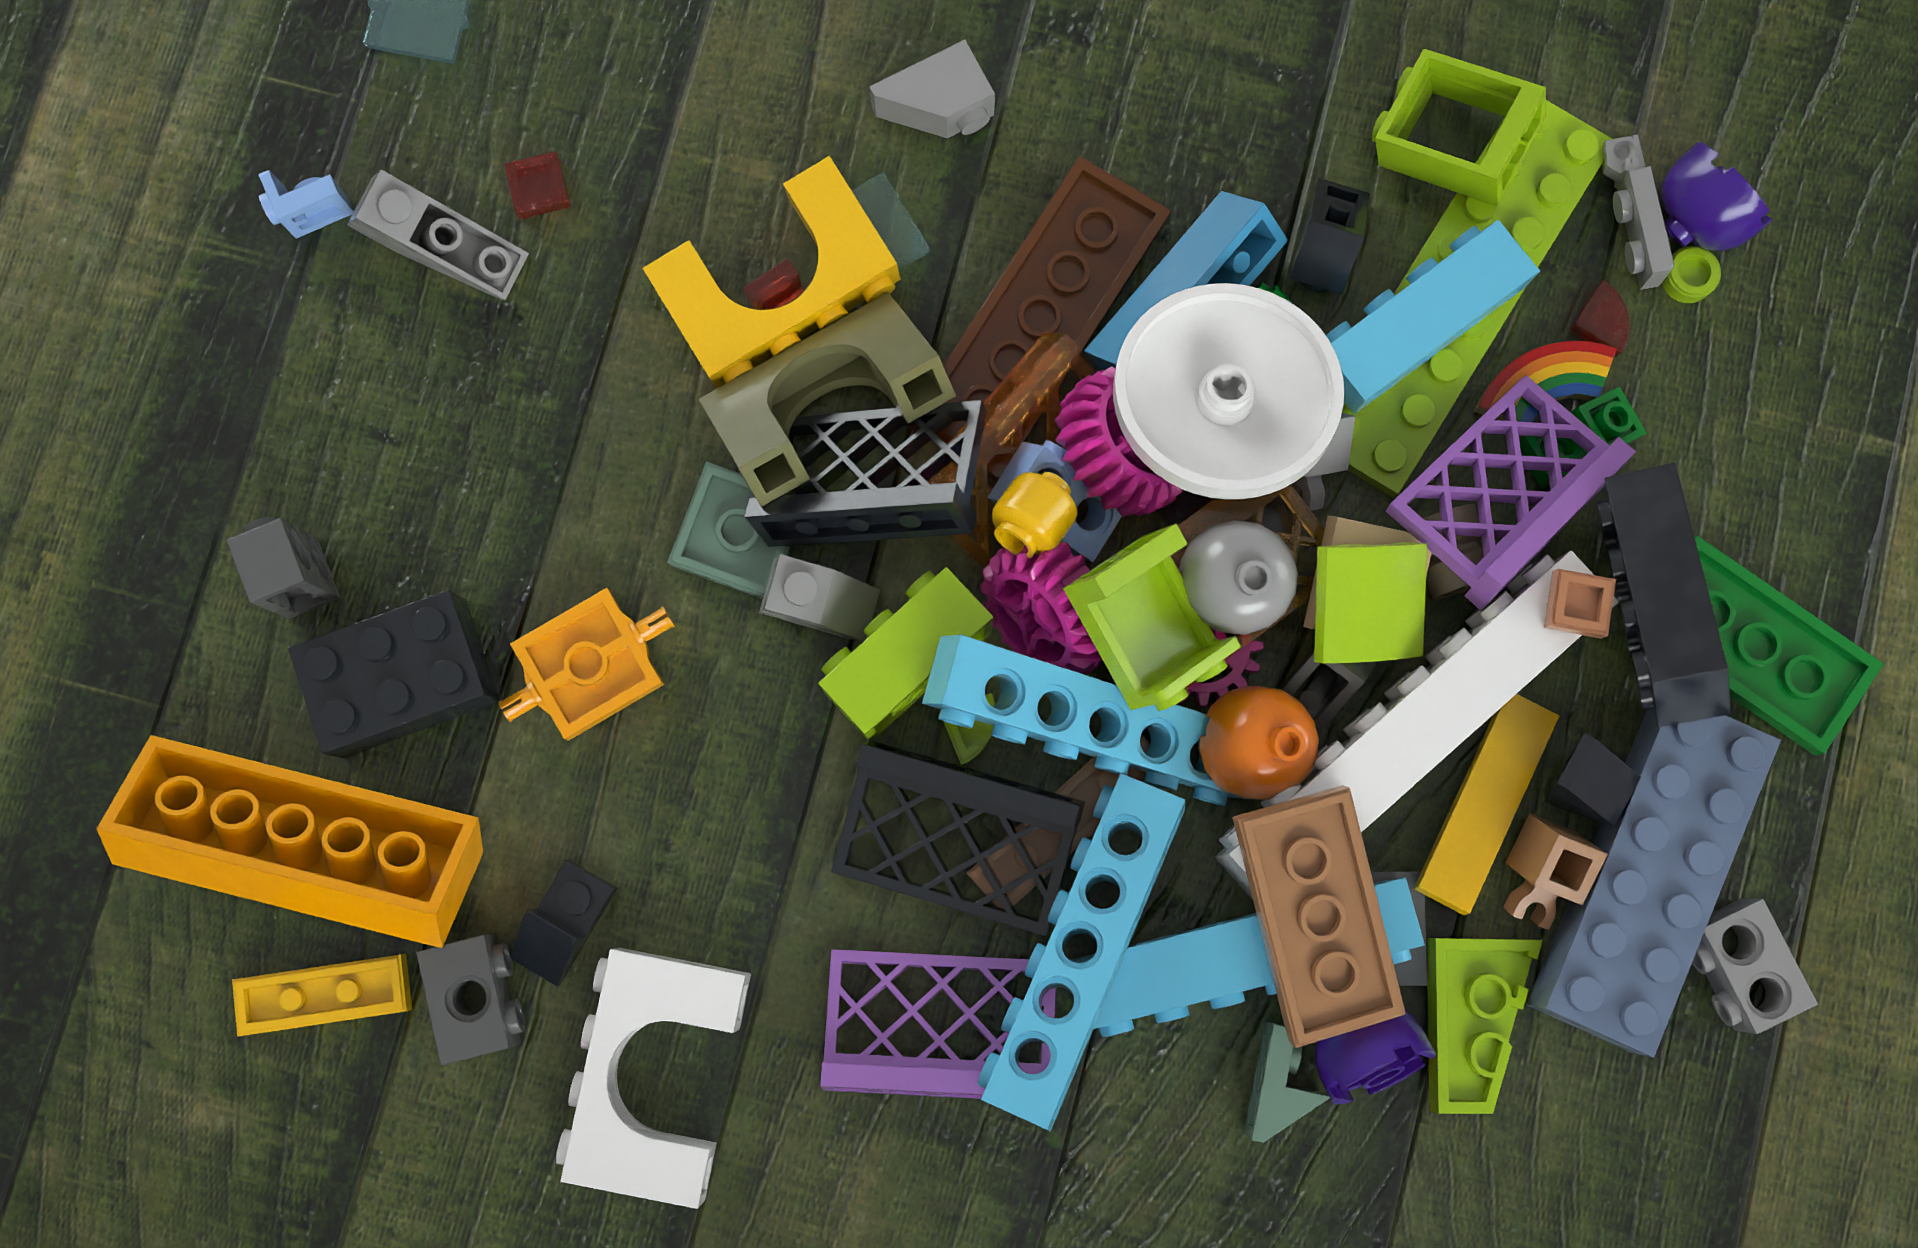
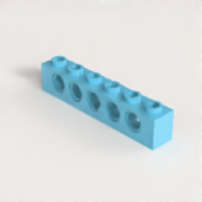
M964 635L940 637L922 704L941 709L939 720L967 728H973L974 720L993 725L991 735L996 738L1018 744H1025L1027 736L1045 742L1043 751L1048 754L1077 760L1078 753L1080 752L1096 757L1094 767L1118 775L1120 773L1127 775L1129 768L1146 773L1144 783L1177 791L1178 784L1180 783L1195 788L1193 798L1211 804L1226 806L1228 797L1240 798L1217 787L1204 768L1199 744L1200 735L1206 736V727L1210 720V717H1206L1207 714L1179 705H1174L1162 711H1157L1154 705L1130 710L1117 685ZM991 677L998 682L1000 687L999 700L993 707L987 702L985 697V686ZM1044 694L1051 702V714L1046 722L1040 719L1037 710L1038 702ZM1095 711L1099 714L1102 722L1100 733L1096 738L1093 737L1089 728L1090 718ZM1145 727L1151 736L1150 747L1146 753L1143 752L1140 746V736ZM1196 744L1199 750V760L1193 768L1190 762V751L1193 745Z
M1120 773L1114 788L1108 785L1104 786L1093 813V817L1100 819V823L1092 840L1086 837L1081 839L1071 863L1070 869L1077 871L1078 874L1070 893L1060 890L1051 908L1048 922L1054 924L1055 928L1047 946L1037 943L1027 964L1025 976L1032 978L1025 998L1021 1000L1014 997L1003 1020L1001 1030L1009 1033L1001 1054L998 1055L991 1052L979 1076L977 1085L985 1088L981 1100L1051 1132L1185 811V799ZM1123 829L1135 831L1142 839L1141 847L1131 855H1120L1114 852L1109 846V842L1117 831ZM1107 881L1119 889V899L1112 907L1099 909L1088 902L1087 893L1091 886L1097 882ZM1086 934L1096 941L1097 951L1091 960L1085 963H1074L1065 956V945L1072 936ZM1056 987L1065 988L1074 996L1072 1010L1062 1018L1048 1017L1043 1013L1041 1007L1042 999L1046 992ZM1030 1042H1042L1050 1050L1051 1059L1049 1065L1038 1074L1023 1072L1018 1062L1021 1049Z

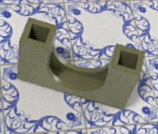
M886 293L698 400L753 495L762 507L810 480L788 437L796 417L806 406L820 396L847 386H872L883 391L905 421L910 423L956 397V394L937 352L892 296Z

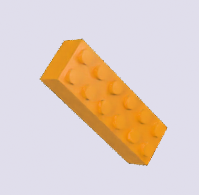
M150 735L96 829L113 865L438 948H443L483 855L478 817Z

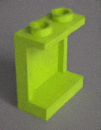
M1177 524L1143 535L1063 588L1130 710L1154 705L1157 711H1162L1176 705L1188 696V692L1185 689L1186 686L1195 680L1196 682H1203L1221 673L1228 666L1224 659L1241 647L1236 636L1218 640L1209 625L1204 623L1191 607L1183 584V578L1170 556L1187 545Z

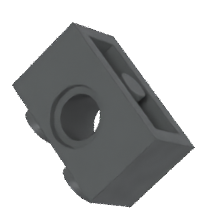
M497 934L480 935L445 944L443 948L434 947L416 952L441 1066L522 1044L519 1033L525 1031L524 1012L520 1001L517 998H511L507 977L513 975L511 954L505 942L499 944ZM472 981L481 984L487 996L486 1004L479 1013L471 1011L464 1001L465 989Z

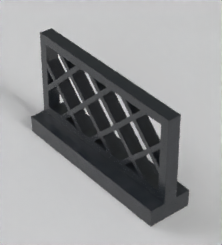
M982 400L944 403L910 423L905 421L897 408L796 417L789 431L788 439L791 444H793L794 436L815 434L818 439L798 454L804 469L809 467L829 449L838 459L815 478L807 472L810 478L807 481L808 484L794 495L780 496L762 507L756 498H749L745 518L768 547L973 534L976 513L970 505L987 409ZM967 421L966 429L950 443L945 444L937 436L952 422ZM915 425L919 429L896 449L886 441L888 437L902 426ZM865 430L868 433L845 453L836 446V443L851 431ZM931 441L940 451L915 470L906 460ZM880 445L889 455L866 474H863L856 464ZM950 462L958 468L955 483H928L932 477ZM899 466L909 475L897 487H876L878 483ZM848 470L858 479L845 491H825Z
M876 741L862 743L856 762L859 770L831 872L1047 936L1051 925L1048 922V917L1062 885L1076 829L1080 823L1086 801ZM871 779L891 785L902 805L878 820L874 817L865 800ZM904 789L921 793V795L910 801ZM929 797L944 800L955 822L929 836L913 806ZM957 804L976 810L963 817ZM905 811L921 841L896 855L880 825ZM983 812L997 815L1009 835L1008 838L985 851H982L967 824V821ZM862 813L868 825L857 831ZM1011 820L1028 824L1029 826L1017 832ZM959 827L975 856L948 870L933 841ZM1037 828L1062 834L1056 857L1036 867L1021 837ZM869 831H872L887 858L886 861L872 869L849 863L854 840ZM1013 842L1029 872L1002 886L986 857ZM925 846L940 873L939 877L924 885L910 881L899 862L900 859ZM979 862L994 889V892L978 901L963 897L952 877ZM891 865L897 877L879 871ZM1053 866L1047 886L1040 873ZM1033 878L1044 897L1039 919L1017 913L1006 892ZM944 881L950 893L932 887ZM998 897L1004 909L986 903Z

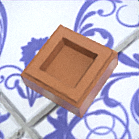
M1564 569L1553 571L1544 628L1600 639L1607 637L1616 579Z

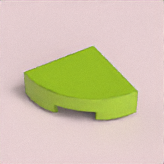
M992 693L985 695L987 702L993 707L995 702ZM974 720L973 728L962 727L943 721L961 766L974 760L985 749L992 736L993 725Z

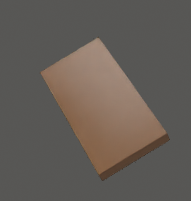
M1338 786L1232 817L1289 1043L1293 1047L1298 1048L1406 1015L1350 787Z

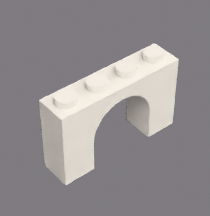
M624 948L610 949L608 959L600 958L593 982V991L600 993L596 1015H588L581 1038V1048L588 1050L584 1072L577 1071L575 1073L569 1093V1106L576 1107L571 1130L564 1129L557 1149L556 1163L564 1165L560 1182L695 1209L700 1207L706 1198L717 1143L657 1131L636 1120L625 1107L619 1094L617 1084L618 1063L622 1051L631 1037L642 1027L653 1022L672 1021L730 1033L738 1031L741 1026L751 973Z

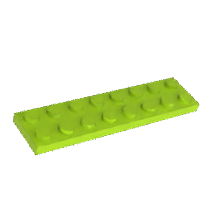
M1546 100V117L1499 206L1497 207L1456 193L1397 287L1394 295H1397L1410 285L1406 279L1407 276L1426 260L1433 257L1439 264L1451 255L1453 251L1449 246L1468 229L1476 225L1482 232L1497 220L1502 223L1538 268L1603 163V145L1605 141L1613 139ZM1505 117L1500 122L1475 164H1481ZM1524 289L1355 415L1344 403L1342 413L1355 416L1348 464L1349 472L1393 499L1400 493Z

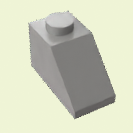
M965 39L869 86L871 106L876 117L944 138H949L959 132L963 135L974 133L984 127L989 122L991 116H994L995 93Z
M780 554L773 561L759 613L863 643L867 638L863 631L872 621L880 590L836 570Z

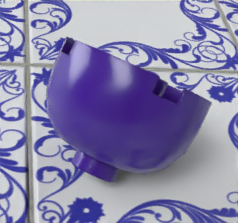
M1696 142L1668 170L1662 183L1661 203L1669 216L1664 221L1665 229L1682 247L1693 241L1705 250L1725 251L1739 247L1756 236L1772 222V218L1766 216L1769 212L1768 207L1733 166L1727 170L1722 166L1716 168L1711 164L1719 154L1702 142Z
M1405 1010L1406 1015L1317 1041L1315 1046V1064L1320 1079L1334 1104L1353 1102L1354 1099L1350 1090L1361 1086L1367 1089L1369 1095L1385 1090L1422 1069L1425 1064L1420 1055L1429 1058L1436 1056L1424 1030L1412 1014Z

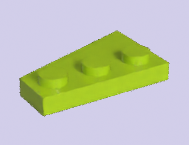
M1427 938L1428 1039L1436 1053L1434 1058H1429V1111L1438 1114H1493L1512 1049L1509 1038L1517 1010H1523L1529 990L1524 986L1532 959H1538L1543 940Z

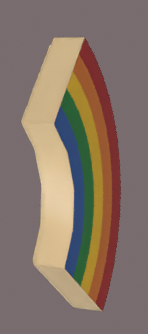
M1565 341L1533 349L1511 362L1491 381L1479 398L1474 412L1484 415L1525 375L1556 401L1571 398L1591 401L1601 394L1617 348L1589 341ZM1520 397L1514 403L1516 420L1518 422H1533L1539 411L1523 397ZM1503 414L1497 420L1504 421Z

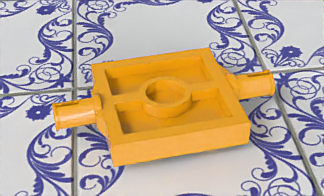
M605 588L510 643L523 666L527 687L499 701L498 704L504 710L503 714L509 722H512L513 719L538 705L551 715L563 738L569 741L665 685L650 660L647 641L671 627H675L664 606L635 623L623 613L612 592Z

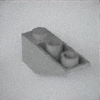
M380 170L371 178L347 226L396 253L503 301L506 300L529 255L528 252L383 170Z

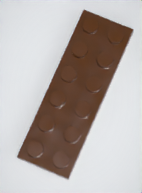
M1081 156L1078 157L943 365L956 394V397L945 403L982 400L987 409L976 469L996 482L1001 477L1022 441L1026 442L1169 219L1171 210ZM967 421L952 422L937 436L945 444H948L966 429ZM915 425L907 426L915 432L919 430Z

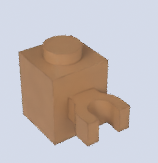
M1529 813L1505 862L1521 875L1525 881L1511 892L1503 908L1512 916L1522 920L1526 908L1530 904L1537 902L1536 909L1533 911L1530 919L1539 927L1549 930L1556 915L1555 903L1557 896L1583 905L1608 854L1579 833Z

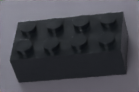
M1676 463L1605 477L1607 499L1597 501L1606 554L1607 558L1610 559L1612 578L1616 579L1615 592L1619 601V608L1622 611L1630 657L1633 658L1642 709L1654 708L1658 727L1730 715L1728 666Z

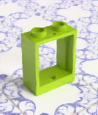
M1423 49L1414 67L1408 66L1403 71L1397 85V98L1389 112L1383 111L1379 115L1373 129L1372 141L1376 143L1379 166L1498 207L1546 117V87ZM1433 93L1505 117L1480 165L1407 141Z

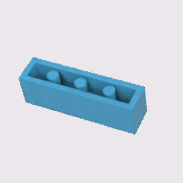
M1221 191L1084 350L1099 371L1107 370L1110 367L1116 369L1121 347L1131 328L1151 307L1168 296L1188 288L1215 283L1250 286L1288 241L1265 203Z

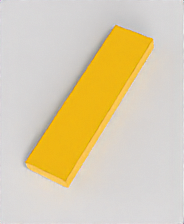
M1518 694L1514 695L1494 713L1417 879L1414 890L1462 915L1471 913L1559 715Z

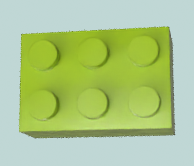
M947 567L936 576L930 570L923 574L906 591L905 594L909 599L905 605L895 614L889 609L881 612L864 629L863 632L868 637L852 653L847 647H844L821 668L825 677L818 684L827 697L869 742L874 741L925 694L941 636L964 635L983 641L992 633L993 616Z

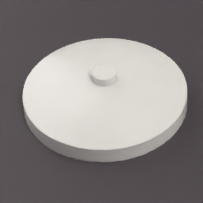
M1231 283L1200 285L1174 293L1155 304L1139 318L1125 338L1118 356L1113 382V402L1116 417L1126 441L1135 454L1154 473L1167 482L1194 494L1219 499H1246L1267 495L1287 487L1304 476L1320 460L1328 448L1341 419L1344 405V382L1339 360L1329 339L1321 328L1300 308L1278 295L1259 288Z

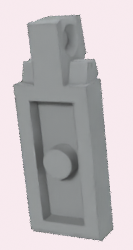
M1638 134L1607 140L1603 145L1604 161L1602 163V172L1614 180V187L1617 189L1613 194V210L1619 224L1625 223L1629 242H1626L1624 250L1627 269L1630 274H1637L1640 290L1658 287L1673 269L1674 262L1651 166L1645 167Z

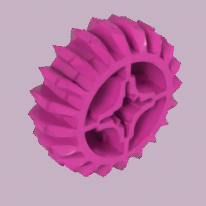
M1110 367L1107 370L1097 372L1093 376L1088 375L1075 385V389L1066 395V398L1060 403L1061 413L1055 419L1058 427L1061 429L1060 434L1055 440L1058 444L1065 447L1067 451L1061 461L1071 464L1076 472L1072 481L1081 480L1087 486V498L1099 496L1104 510L1116 508L1122 517L1129 514H1136L1140 517L1144 514H1151L1157 509L1170 504L1176 499L1177 495L1182 493L1183 489L1167 482L1154 473L1142 462L1126 441L1115 413L1113 402L1115 368Z
M1066 541L1060 543L1053 550L1043 551L1040 556L1034 554L1030 559L1026 556L1028 552L1026 545L1017 556L1004 547L999 549L997 555L990 559V564L982 570L985 581L980 585V588L987 597L982 605L993 616L992 627L997 628L1003 637L1001 643H1007L1013 652L1084 675H1088L1099 667L1100 662L1103 660L1063 589L1090 571L1085 565L1084 555L1074 556Z

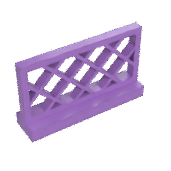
M1525 375L1388 506L1386 512L1418 541L1427 543V549L1471 587L1465 594V597L1482 611L1605 486L1604 478L1615 476L1636 451L1620 437L1609 446ZM1520 397H1523L1539 411L1541 423L1518 422L1516 420L1514 403ZM1503 414L1504 421L1497 420ZM1483 433L1505 434L1508 455L1484 454L1481 435ZM1519 435L1543 437L1546 457L1521 456ZM1556 438H1571L1588 454L1583 459L1559 458ZM1470 446L1471 453L1464 452ZM1449 465L1472 466L1475 488L1449 486L1447 467ZM1485 467L1510 469L1513 490L1488 488ZM1524 470L1548 471L1551 491H1526ZM1561 472H1569V473L1562 479V473H1561ZM1436 479L1437 486L1429 485ZM1415 498L1439 499L1441 521L1424 520L1408 505ZM1451 500L1477 501L1480 523L1454 522ZM1490 502L1515 503L1518 524H1493ZM1528 504H1534V505H1536V506L1529 512V506H1528ZM1456 535L1482 538L1484 557L1476 565L1457 549ZM1494 537L1503 538L1497 545H1495Z
M831 949L824 1062H822L820 1086L824 1091L981 1099L985 1088L977 1085L986 1062L985 1060L995 1050L1001 1054L1002 1044L1007 1040L1009 1033L1004 1032L996 1039L975 1014L998 993L1009 1005L1014 998L1004 987L1019 973H1025L1029 959ZM843 964L867 965L880 980L857 1003L841 987ZM877 965L897 967L886 976ZM908 967L923 968L937 984L914 1006L909 1003L892 983ZM933 968L953 970L942 979ZM964 970H977L993 988L969 1009L948 984ZM990 971L1010 973L999 982ZM887 988L907 1012L882 1033L861 1009L883 989ZM1056 988L1046 992L1041 1003L1043 1013L1051 1018H1055ZM943 990L964 1015L939 1036L918 1012ZM841 996L850 1006V1009L839 1018ZM857 1014L877 1039L861 1054L837 1053L838 1030ZM913 1017L934 1042L918 1057H903L888 1039ZM969 1020L991 1045L975 1060H960L945 1041ZM1041 1043V1064L1019 1063L1021 1070L1028 1074H1038L1044 1071L1051 1059L1049 1047ZM883 1044L893 1056L871 1054ZM940 1047L949 1059L928 1057Z

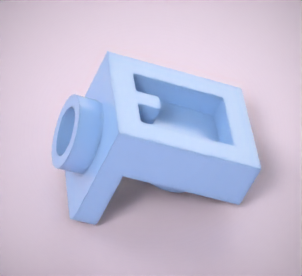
M270 170L259 174L266 191L259 195V200L267 217L273 225L281 223L296 239L350 216L354 212L348 195L330 174L322 178L313 177L303 180L290 192L287 191L285 186Z

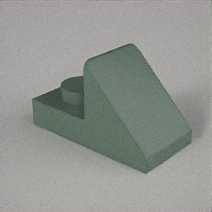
M1265 1021L1244 1128V1134L1247 1137L1262 1143L1330 1098V1096L1321 1091L1286 1084L1288 1074H1297L1302 1046L1295 1048L1289 1043L1285 1025Z

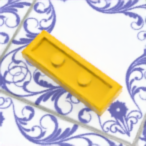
M406 954L232 979L237 1037L412 1010Z

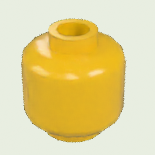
M1026 472L1017 476L992 510V521L996 528L994 534L998 542L1016 556L1026 545L1028 549L1026 556L1029 559L1034 554L1040 556L1043 551L1056 548L1075 523L1078 513L1075 502L1070 496L1071 489L1061 477L1050 472H1044L1042 475Z

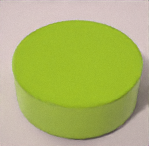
M1686 246L1677 250L1672 255L1674 267L1662 282L1664 290L1674 300L1682 303H1695L1704 299L1718 286L1721 278L1720 264L1709 250L1699 246Z

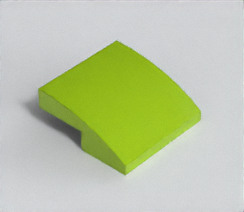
M1409 541L1377 545L1351 543L1318 547L1314 662L1357 663L1423 656L1427 543Z

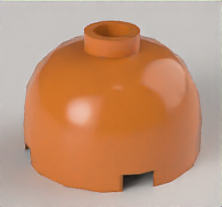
M1244 686L1226 692L1211 705L1206 717H1210L1206 727V736L1200 735L1199 749L1204 768L1217 787L1240 798L1269 800L1278 793L1290 787L1298 786L1307 779L1317 759L1319 738L1315 722L1301 701L1287 692L1276 688Z

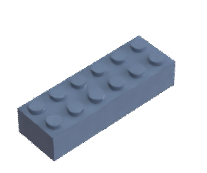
M1654 708L1647 709L1625 762L1641 778L1615 826L1603 822L1600 823L1592 843L1608 855L1583 905L1568 901L1526 1005L1628 1052L1654 1058L1780 744V739L1726 715L1658 727Z

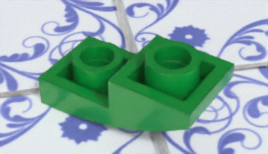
M1620 387L1570 412L1609 446L1618 437L1629 444L1647 434ZM1523 436L1519 439L1522 456L1546 457L1543 437ZM1556 438L1559 458L1583 459L1588 454L1571 438ZM1531 470L1541 489L1550 485L1548 471ZM1561 472V473H1562V479H1563L1569 472Z

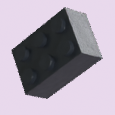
M449 589L288 647L322 754L344 759L500 701L467 601Z

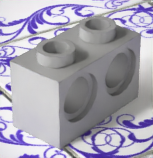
M1739 899L1712 912L1692 964L1698 972L1706 974L1715 992V995L1712 996L1713 1006L1727 1026L1733 1027L1734 1031L1759 1034L1818 1005L1764 899ZM1729 927L1735 931L1738 937L1737 950L1731 956L1725 952L1722 945L1723 934ZM1756 980L1762 983L1765 990L1764 1001L1758 1008L1752 1005L1749 997L1750 987Z

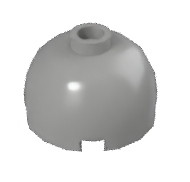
M1232 520L1207 527L1191 540L1180 560L1179 572L1182 573L1183 584L1191 607L1201 620L1216 632L1245 635L1265 629L1286 613L1296 594L1298 571L1292 551L1278 534L1255 522Z

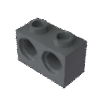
M276 517L260 518L246 524L243 527L244 533L227 539L250 603L290 619L340 599L319 540L281 518L277 519Z

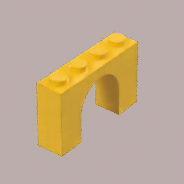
M830 156L783 183L791 205L818 247V265L815 276L808 288L791 303L770 310H755L733 302L719 289L690 240L643 267L644 272L716 389L801 342V339L816 330H822L849 315V310L864 301L870 303L886 293L890 294L895 289L894 283L901 280L897 262Z

